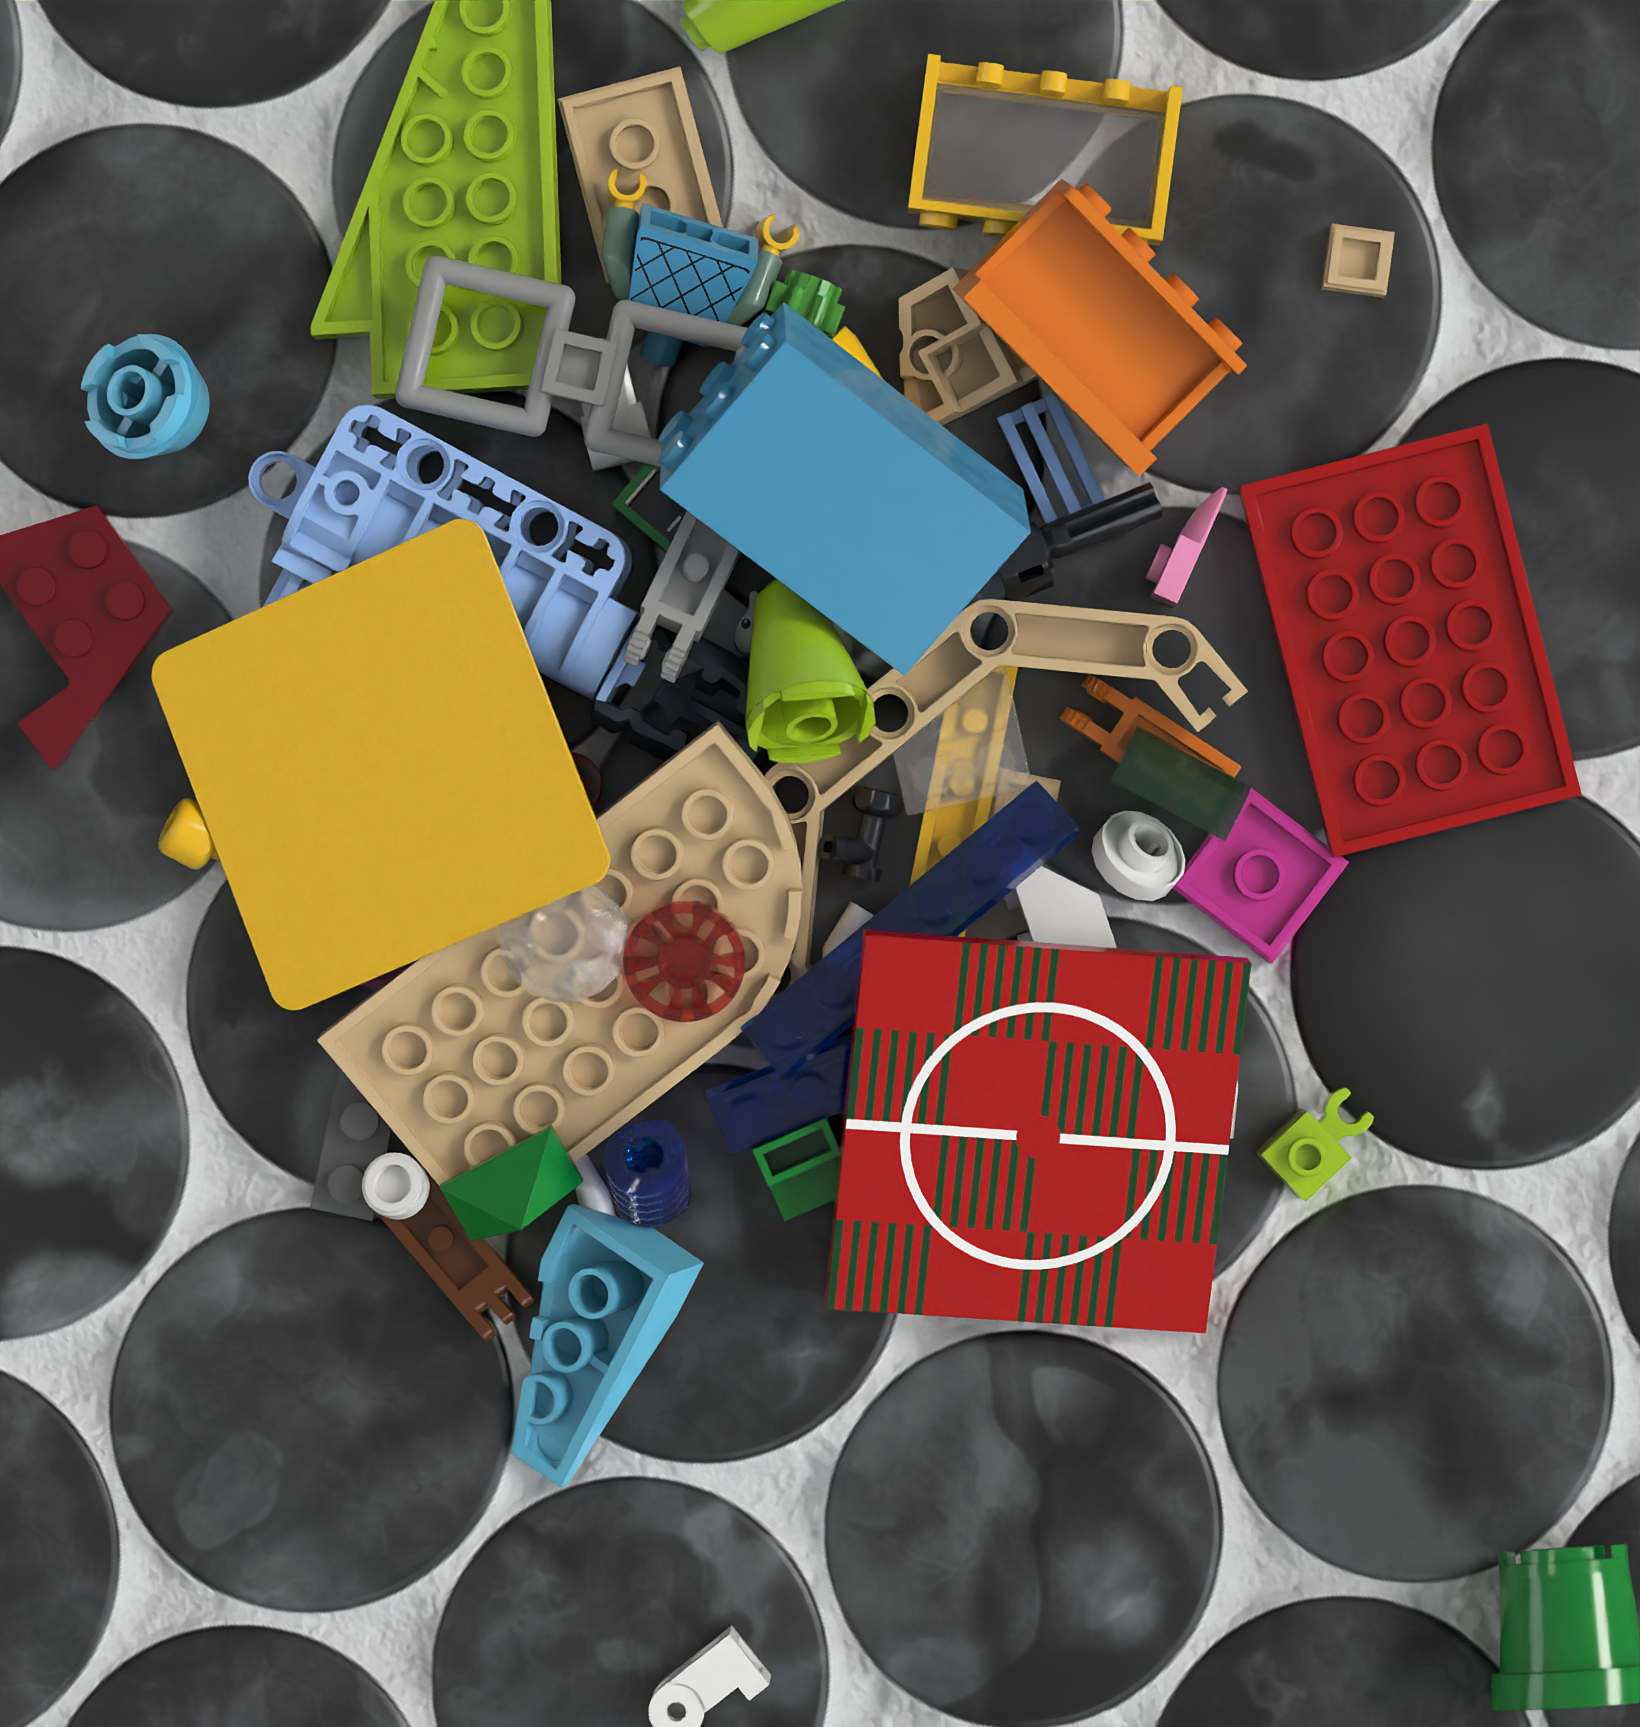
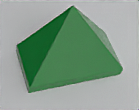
M550 1125L441 1183L439 1188L472 1242L522 1230L583 1183L584 1179L554 1127Z

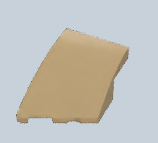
M952 267L898 298L899 329L903 335V349L900 353V377L904 379V396L941 425L974 411L1039 378L952 290L973 267L968 270Z

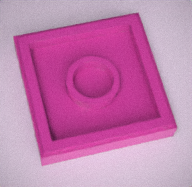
M1246 785L1186 863L1184 874L1172 889L1264 960L1272 964L1349 862L1342 856L1332 858L1330 847L1250 786Z

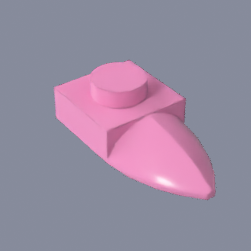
M1221 487L1200 504L1186 522L1172 548L1160 544L1145 577L1156 583L1150 598L1172 608L1178 603L1228 489Z

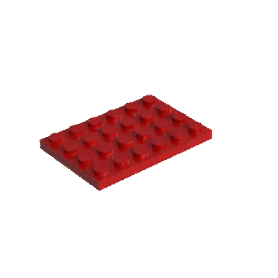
M1488 423L1238 487L1332 858L1582 795Z

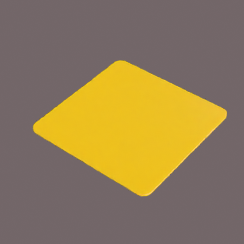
M455 519L167 650L153 664L151 676L155 691L269 990L275 1002L287 1010L307 1008L595 885L608 872L610 856L487 537L483 529L472 520Z

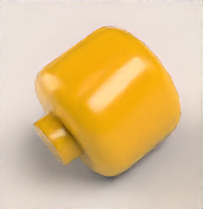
M192 798L182 799L173 809L163 827L158 841V848L166 856L196 870L204 867L210 858L218 861L219 856L198 801Z

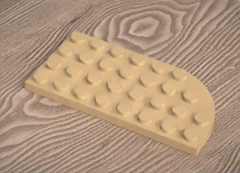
M719 720L595 817L610 856L608 872L600 882L408 964L323 1031L318 1037L317 1041L439 1186L441 1183L550 1125L554 1127L575 1163L736 1038L764 1009L779 986L797 939L802 911L803 884L798 848L787 814L775 791Z

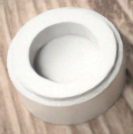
M387 1153L376 1158L366 1169L362 1180V1192L365 1201L374 1211L386 1218L400 1220L409 1218L421 1210L429 1196L430 1181L423 1166L410 1156L402 1153Z

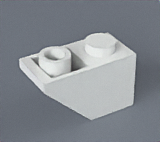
M1018 854L1003 859L1007 872L998 874L996 877L1008 911L1020 908L1027 929L1026 933L1017 935L1018 941L1117 948L1098 894Z

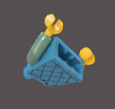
M618 168L610 174L607 192L615 206L607 211L602 258L613 296L619 301H635L742 326L764 309L783 263L779 258V254L795 245L799 238L800 232L796 224L788 228L785 241L777 243L771 238L769 233L770 224L774 221L775 213L759 222L755 231L756 238L642 203L640 213L638 214L633 209L643 199L646 190V178L643 173L640 172L639 189L632 195H623L617 191L615 182ZM646 331L640 355L653 364L671 367L676 364L683 341L704 347L710 346Z

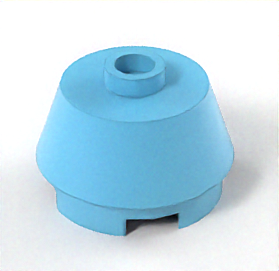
M137 334V336L122 342L116 347L110 344L103 346L90 361L81 382V390L88 392L87 410L90 421H85L86 426L106 449L123 458L144 459L184 449L201 433L209 414L210 399L204 379L183 347L176 341L162 335Z

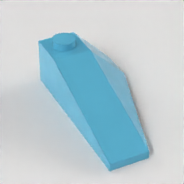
M569 1205L541 1259L538 1281L543 1282L539 1315L532 1317L529 1338L535 1339L529 1377L522 1381L511 1453L560 1488L567 1486L677 1317L704 1262L654 1228L580 1205Z

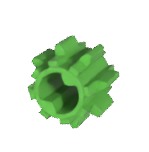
M789 269L784 283L774 282L763 312L772 316L784 302L821 332L832 338L836 334L845 310L844 306L837 304L842 289L813 275Z

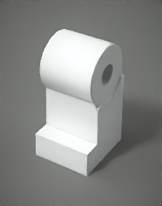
M731 1625L659 1683L654 1690L648 1708L649 1720L653 1727H700L705 1712L737 1687L750 1701L769 1686L771 1674Z

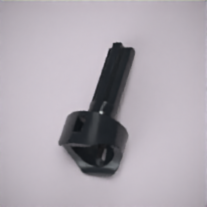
M1148 482L1050 521L1040 529L1035 521L1031 522L1028 516L1031 533L997 570L1008 601H1018L1053 587L1054 581L1050 570L1054 568L1052 559H1060L1163 517L1162 507L1156 497L1152 484Z

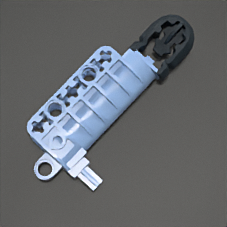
M370 404L359 405L345 414L316 467L282 451L268 452L258 457L251 466L248 480L249 488L254 498L262 505L289 519L281 539L282 544L272 560L273 563L283 567V570L263 607L452 520H472L483 529L538 671L593 701L590 722L612 734L626 730L630 744L664 762L690 743L691 734L687 730L675 729L667 733L646 722L643 712L633 707L622 709L611 703L619 686L624 683L633 687L636 686L647 665L640 661L636 667L623 661L628 644L641 617H639L640 612L617 601L634 566L633 553L628 543L618 535L396 415ZM371 427L403 446L398 450L396 456L391 452L372 445L364 438L366 431ZM440 452L444 460L442 475L431 484H424L419 476L420 463L428 454ZM275 462L288 463L294 469L297 477L295 490L284 499L271 498L262 487L264 471ZM465 479L486 490L493 489L492 492L495 496L517 506L512 513V517L490 507L483 508L481 501L459 491L464 485ZM552 512L558 521L557 535L552 542L543 546H537L531 537L530 529L532 522L537 516ZM582 526L583 530L578 534L579 527ZM576 540L601 551L609 543L607 555L615 560L610 571L599 568L592 575L595 564L589 559L570 551L574 547ZM566 555V562H563L562 558ZM656 625L651 639L657 641L659 650L666 654L668 649L672 648L678 634ZM701 636L699 642L693 641L687 658L704 667L703 679L707 682L719 684L725 679L741 691L739 698L723 689H720L714 696L696 688L699 676L691 673L677 678L674 683L663 679L653 700L663 706L667 722L674 724L681 716L696 724L695 737L719 720L753 761L763 748L757 746V751L755 752L750 747L745 729L749 664L740 656Z

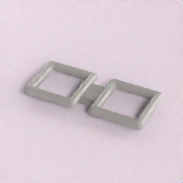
M432 256L426 260L423 267L395 390V399L399 405L405 408L530 437H537L544 433L553 396L591 404L584 434V443L588 449L660 467L658 459L661 455L663 444L659 440L612 429L635 328L735 351L734 360L745 348L741 344V339L748 328L635 301L621 300L613 308L606 340L568 331L575 304V293L566 285L442 256ZM446 284L547 308L524 408L423 385Z

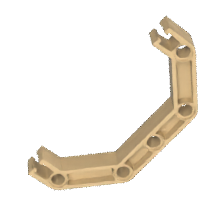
M998 599L979 600L959 613L905 676L893 668L867 689L874 706L879 698L886 694H893L904 700L908 707V718L901 729L890 732L883 730L875 723L868 737L859 744L856 735L839 743L840 755L827 760L805 764L778 762L765 774V779L774 791L782 778L794 776L800 778L806 784L809 792L808 802L801 811L789 812L785 810L798 848L803 884L802 911L798 934L788 963L791 970V980L786 989L774 992L764 1009L760 1012L797 1058L801 1057L821 1039L814 1030L804 1038L783 1007V1002L795 995L799 989L806 990L831 1016L822 1024L828 1033L852 1014L810 963L820 862L818 842L822 837L825 809L1000 665L1155 680L1195 730L1199 732L1216 715L1210 707L1202 714H1198L1178 685V679L1181 676L1189 673L1198 662H1205L1231 689L1222 697L1229 707L1246 694L1248 690L1196 627L1187 620L1173 616ZM993 612L999 614L1008 625L1006 641L995 650L983 649L973 639V624L984 613ZM1167 630H1176L1183 633L1190 642L1191 652L1189 658L1183 665L1177 668L1162 666L1153 655L1152 647L1154 640L1159 634Z

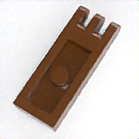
M427 1172L430 1181V1192L426 1203L420 1211L409 1218L400 1220L389 1219L379 1213L377 1214L478 1334L488 1342L497 1332L493 1324L483 1316L482 1312L490 1307L505 1325H508L517 1316L501 1296L509 1290L514 1299L526 1309L536 1299L486 1239L471 1242L439 1188L440 1186Z

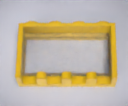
M928 54L907 212L908 214L920 215V226L942 230H957L958 220L983 223L982 234L1004 237L1060 179H1063L1076 189L1084 182L1092 187L1112 208L1104 218L1120 235L1129 227L1147 245L1159 246L1161 244L1165 227L1183 87L1170 85L1168 91L1130 87L1131 82L1120 79H1106L1104 83L1068 79L1066 73L1044 70L1041 75L1006 71L1003 65L989 62H979L978 67L940 62L941 55Z

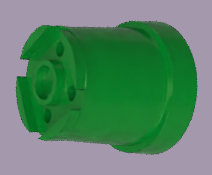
M1627 1544L1611 1545L1612 1557L1605 1558L1604 1545L1520 1551L1521 1563L1516 1564L1515 1551L1498 1552L1500 1576V1672L1491 1674V1710H1549L1640 1703V1626L1629 1569Z

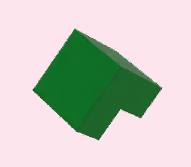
M826 1115L753 1146L754 1156L768 1187L772 1191L784 1221H788L835 1200L840 1146Z

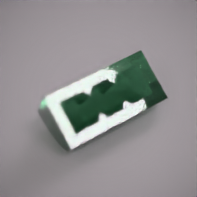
M1136 725L1107 780L1109 784L1218 842L1226 841L1251 788V785Z

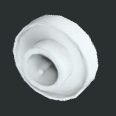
M1126 810L1116 813L1108 819L1093 838L1092 855L1097 869L1106 882L1118 892L1133 899L1154 901L1165 897L1184 874L1186 860L1181 844L1169 828L1158 819L1145 813Z

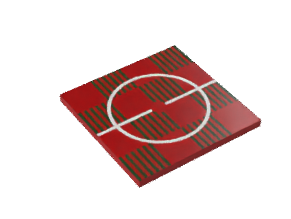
M863 929L824 1301L826 1309L1206 1333L1252 964L1249 959L1245 957Z

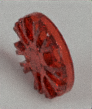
M697 900L694 902L668 901L646 913L630 932L623 955L625 979L634 997L653 1014L676 1022L703 1020L724 1009L733 1000L742 984L746 964L744 945L733 922H730L725 914L712 908L711 905L703 904ZM673 914H693V923L690 930L680 932L674 926ZM708 919L715 925L703 941L695 934L704 920ZM657 920L660 921L671 936L666 942L651 926ZM726 935L731 943L733 952L720 955L713 953L709 948L711 942ZM641 937L654 943L659 949V954L654 957L634 955L639 938ZM714 963L735 968L734 974L730 976L709 970L710 964ZM658 965L660 973L638 980L637 971ZM704 980H711L724 990L723 994L711 1003L707 1002L699 989V984ZM664 981L674 987V993L667 1006L649 995L658 983ZM692 988L693 1009H682L681 989Z

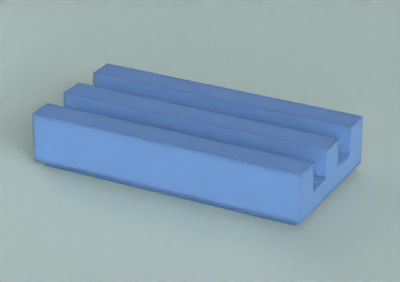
M1054 392L1033 403H1028L1016 411L997 418L996 421L1044 524L1105 500L1062 405ZM1048 411L1088 497L1089 503L1081 507L1038 416ZM1024 421L1028 425L1068 512L1059 517L1056 516L1015 427Z

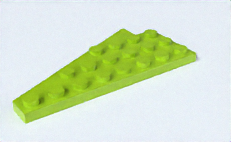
M551 0L434 1L311 324V336L316 340L370 337L372 396L376 399L395 398V390L423 267L428 258L442 256L562 284ZM446 284L423 385L459 394L528 390L547 308Z

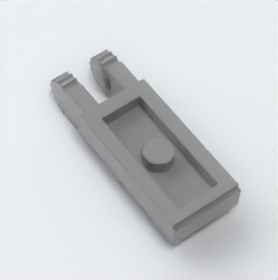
M686 511L641 605L639 613L641 618L623 658L624 662L637 667L648 652L656 625L678 633L672 648L668 649L661 665V678L672 683L676 681L688 657L693 641L699 642L741 553L739 549L689 511Z

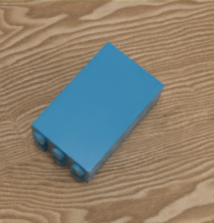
M783 302L771 317L764 312L754 320L741 339V344L745 347L730 366L724 361L720 362L703 382L699 392L704 397L689 415L683 410L679 411L662 431L659 442L663 445L658 459L660 463V490L905 676L1031 533L1024 491L1005 474Z

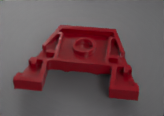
M97 505L0 535V585L69 680L67 688L18 722L20 728L51 770H56L63 765L71 754L70 750L91 721H94L100 714L104 703L123 677L128 675L174 611L103 510Z

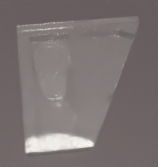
M1006 667L993 671L893 752L907 816L1033 788Z

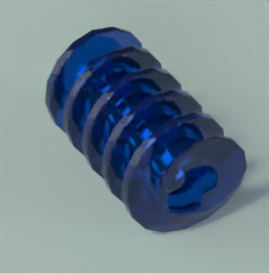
M656 1119L631 1123L617 1131L607 1144L604 1162L612 1202L620 1216L635 1226L652 1228L665 1225L689 1208L692 1191L684 1142L676 1129L664 1120Z

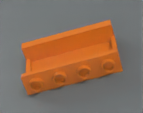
M1060 179L952 290L1129 469L1140 476L1157 459L1151 450L1230 371L1239 375L1247 367L1246 363L1235 353L1242 345V342L1218 318L1215 317L1207 324L1192 309L1199 301V298L1178 276L1172 272L1164 280L1151 267L1148 262L1156 255L1155 252L1131 228L1128 227L1122 235L1118 233L1104 218L1112 208L1092 187L1084 182L1076 189L1071 184Z

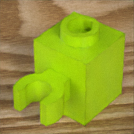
M1346 1087L1334 1090L1327 1097L1323 1108L1324 1115L1318 1121L1309 1111L1300 1108L1255 1151L1282 1182L1304 1202L1312 1197L1352 1159L1338 1141L1344 1136H1356L1365 1132L1373 1122L1374 1116L1368 1111H1365L1352 1123H1345L1340 1119L1338 1115L1339 1105L1351 1094Z

